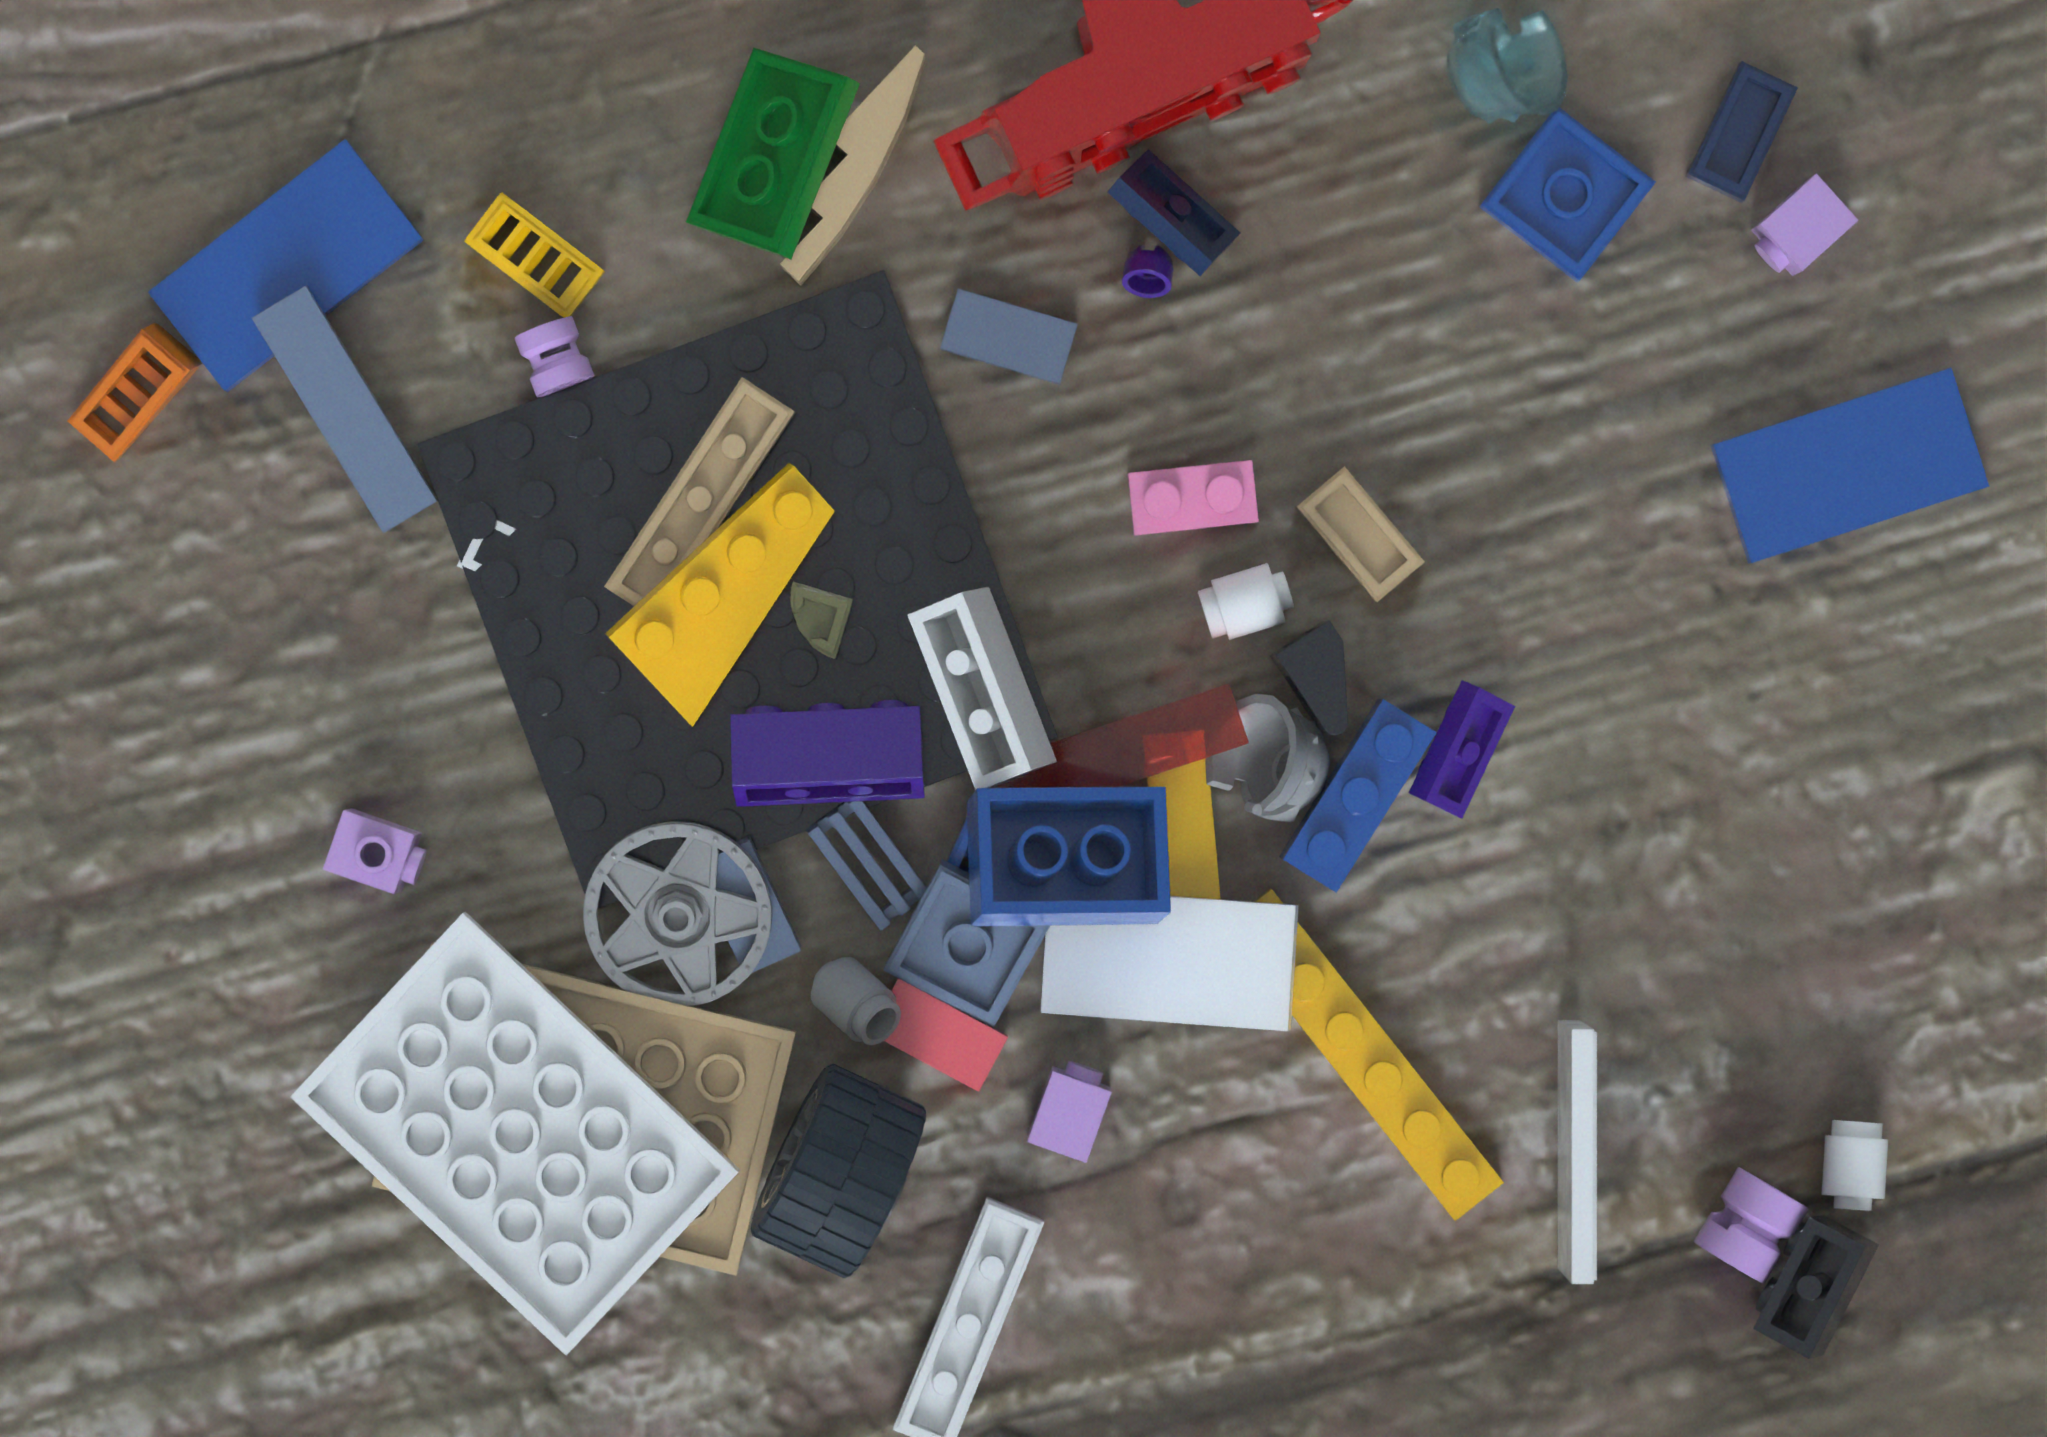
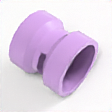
M572 316L542 324L515 337L521 356L529 359L533 373L530 381L536 397L555 393L595 376L589 358L581 355L577 347L576 341L580 334ZM566 348V351H563V352H560V353L551 355V356H549V357H546V358H544V359H541V357H544V356L553 354V353H555V352H558V351L563 350V349Z

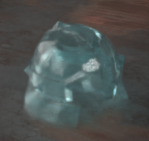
M1499 8L1472 15L1453 26L1455 37L1449 47L1446 58L1448 82L1455 96L1470 114L1482 118L1490 124L1497 119H1507L1515 122L1520 115H1547L1558 110L1566 95L1567 66L1565 53L1557 31L1544 10L1520 18L1522 32L1513 36L1502 19V11Z

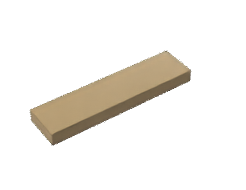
M742 377L604 587L633 606L643 599L723 524L796 412Z

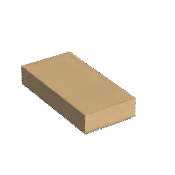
M1345 466L1296 507L1375 602L1382 599L1425 562Z

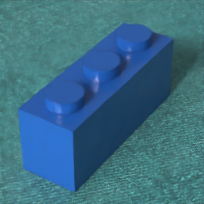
M1377 699L1328 777L1322 792L1313 801L1279 857L1337 893L1437 732L1386 700Z

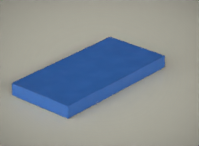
M344 139L148 291V293L222 389L229 392L274 357L252 317L306 285L325 316H327L424 241V238L351 144Z
M1952 368L1710 445L1748 564L1990 487Z

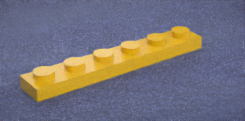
M1271 888L1253 901L1283 904ZM1297 923L1292 1016L1446 1211L1456 1221L1504 1182L1301 925Z

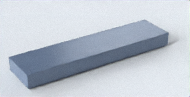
M307 285L252 317L261 335L383 533L438 501Z

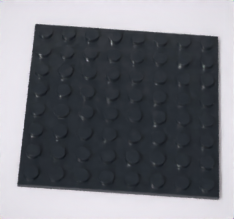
M884 270L417 444L461 563L472 539H483L473 559L482 565L476 571L464 566L462 567L584 894H586L594 870L604 855L618 841L643 827L672 821L697 823L720 831L735 842L750 835L757 850L807 831L806 828L842 803L736 806L732 788L730 715L745 714V711L751 707L775 706L782 709L783 712L808 711L810 706L819 703H837L843 705L845 709L870 708L873 703L883 700H899L907 703L908 706H920L923 736L924 787L968 771L908 618V614L964 591L984 587L990 588L1049 741L1058 738ZM743 377L796 413L725 521L788 463H791L798 469L835 512L692 727L605 634L634 606L604 586ZM497 520L516 530L510 536L496 530ZM793 581L854 599L836 659L827 657L814 649L800 633L794 621L790 602ZM888 800L864 801V803L870 808ZM686 837L652 840L629 851L627 855L665 869ZM603 882L598 908L619 901L605 882Z

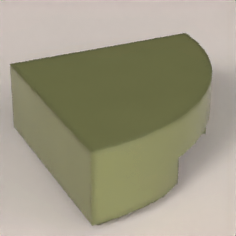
M793 581L790 602L794 621L800 633L814 649L827 657L836 659L854 599Z

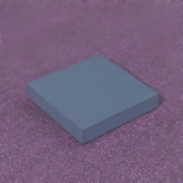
M942 859L890 953L883 971L994 1027L1050 925L971 926L969 873Z

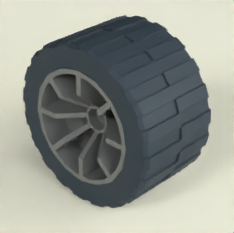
M836 1064L827 1065L806 1095L778 1151L753 1214L750 1228L752 1236L842 1278L851 1276L867 1256L902 1193L910 1165L923 1133L926 1121L924 1106Z

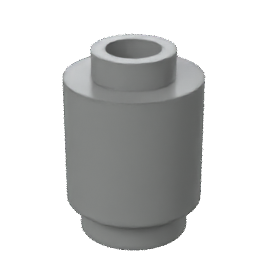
M842 957L835 961H830L823 965L816 973L811 989L812 1004L851 1040L856 1042L863 1041L867 1045H875L887 1039L894 1032L901 1018V1009L896 1004L895 994L855 958Z

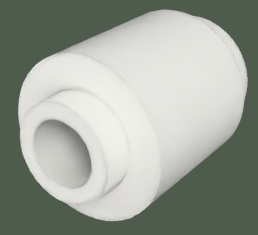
M1268 563L1211 580L1212 587L1198 591L1212 639L1227 634L1228 639L1231 640L1286 623L1283 610L1294 607L1284 572L1271 574Z
M1832 1120L1831 1135H1825L1822 1195L1834 1196V1208L1871 1211L1872 1198L1885 1199L1888 1139H1882L1883 1123Z

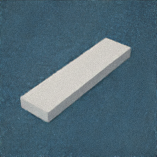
M986 1197L894 1423L893 1430L910 1437L958 1436L1044 1225V1219Z

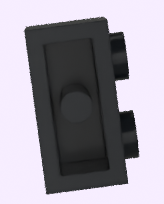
M1824 1215L1812 1216L1808 1218L1806 1223L1801 1222L1798 1229L1786 1243L1783 1254L1789 1258L1779 1278L1772 1277L1758 1299L1756 1310L1761 1312L1753 1329L1808 1359L1823 1356L1879 1244Z

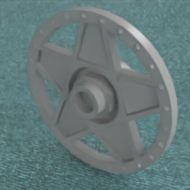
M672 821L638 829L618 841L604 855L594 870L587 887L583 908L585 934L593 956L607 976L623 990L686 1006H696L711 1002L730 993L753 972L763 956L769 939L772 924V905L768 886L761 870L741 845L722 832L708 826ZM686 837L665 869L627 855L629 851L652 840ZM719 849L725 852L744 871L756 899L716 888ZM603 882L606 883L630 913L605 943L601 936L598 917V905ZM756 934L755 940L744 960L724 979L717 982L716 943ZM663 959L683 991L652 987L629 975L626 971Z

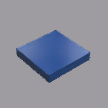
M1556 106L1479 207L1578 283L1656 181L1568 113Z

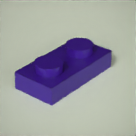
M1461 680L1452 701L1446 709L1443 721L1426 757L1419 766L1417 776L1408 793L1462 819L1515 706L1478 686Z

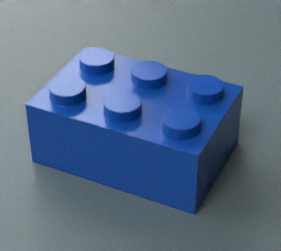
M1166 787L977 788L968 799L967 829L971 926L1158 924L1171 913Z

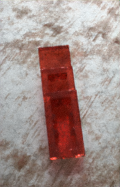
M1228 683L1051 742L1050 745L1056 757V763L998 785V787H1119L1248 744L1249 741Z

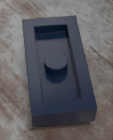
M1149 149L1117 179L1107 192L1133 218L1142 223L1178 259L1185 262L1199 276L1221 256L1241 233Z

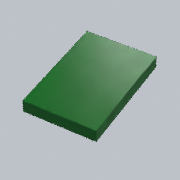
M753 48L686 223L791 260L860 83L835 72Z

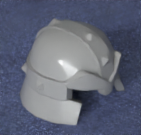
M1256 693L1238 700L1220 719L1211 736L1205 760L1206 784L1230 791L1234 786L1235 779L1241 780V793L1245 803L1244 810L1269 820L1293 822L1298 811L1317 799L1325 786L1330 766L1328 749L1315 721H1309L1304 718L1298 708L1289 710L1272 695Z

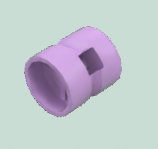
M1738 1166L1721 1194L1725 1204L1724 1210L1722 1212L1710 1213L1693 1242L1744 1274L1765 1284L1782 1255L1777 1243L1780 1239H1789L1793 1236L1809 1208Z

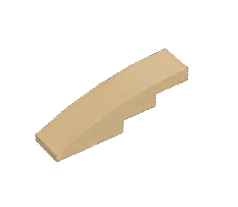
M916 45L844 123L835 148L845 158L823 180L811 208V211L821 221L797 245L792 259L785 258L780 263L783 270L800 286L804 284L842 238L882 174L906 123L926 63L925 54Z

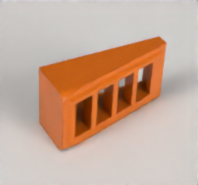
M153 323L141 329L67 422L113 462H116L181 390L202 363L162 326ZM149 352L168 368L171 373L168 375L145 354ZM133 368L157 388L153 395L128 374ZM116 387L141 408L137 415L111 394ZM99 406L104 408L125 427L120 435L94 413Z

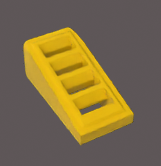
M503 192L497 196L464 241L563 318L574 314L605 273L601 267ZM510 215H512L519 223L496 251L488 244ZM532 231L540 238L517 267L509 260ZM551 247H553L561 254L538 283L530 275ZM573 262L581 270L560 298H558L550 290Z

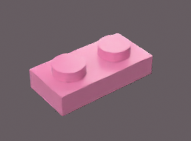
M1252 460L1127 474L1134 536L1259 522Z

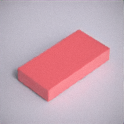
M898 978L891 991L895 994L896 1004L901 1009V1018L894 1032L884 1041L979 1092L1008 1039V1035Z

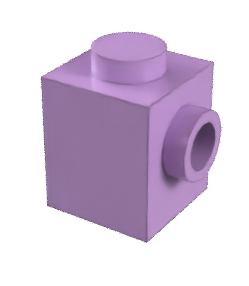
M351 808L342 812L323 870L396 894L402 892L405 882L415 885L427 850L418 847L422 835L421 832Z

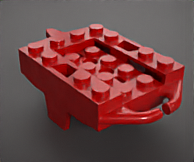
M1082 0L1085 16L1079 18L1077 28L1084 56L1043 74L1019 94L983 110L979 118L936 138L933 142L965 211L1009 192L1024 197L1036 191L1040 200L1046 199L1074 185L1072 181L1074 179L1073 174L1093 165L1097 174L1107 171L1129 160L1131 157L1127 149L1203 113H1207L1210 121L1222 118L1244 106L1240 96L1262 86L1267 95H1270L1301 80V77L1297 70L1305 67L1309 57L1312 56L1308 45L1317 42L1321 34L1317 25L1347 7L1353 0H1203L1188 8L1181 7L1177 0ZM987 133L1001 148L1011 171L1010 174L982 187L963 143Z

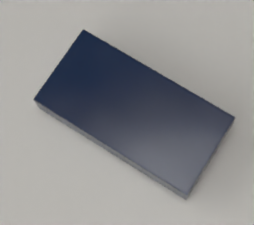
M1741 61L1729 82L1685 177L1740 203L1745 201L1798 87Z

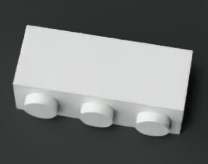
M984 587L964 591L908 614L975 790L977 788H991L1056 763V757L990 588Z

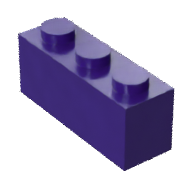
M899 700L878 701L873 703L870 708L845 709L843 705L837 703H819L810 706L808 711L783 712L782 709L775 706H755L747 709L745 714L730 715L732 788L737 807L925 798L920 706H908L907 703Z

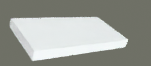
M1170 896L1171 913L1158 924L1050 925L1045 934L1041 1013L1276 1031L1291 1030L1299 905Z
M1558 1020V1269L1571 1284H1594V1280H1597V1032L1580 1020Z

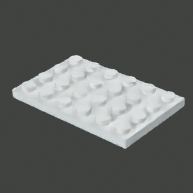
M466 912L457 918L290 1096L565 1355L580 1342L740 1171L729 1158Z

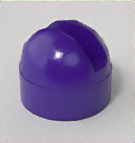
M1139 245L1129 253L1124 263L1123 287L1128 292L1144 298H1157L1166 295L1171 290L1174 269L1171 257L1161 246L1156 245L1153 251L1145 250L1144 245Z

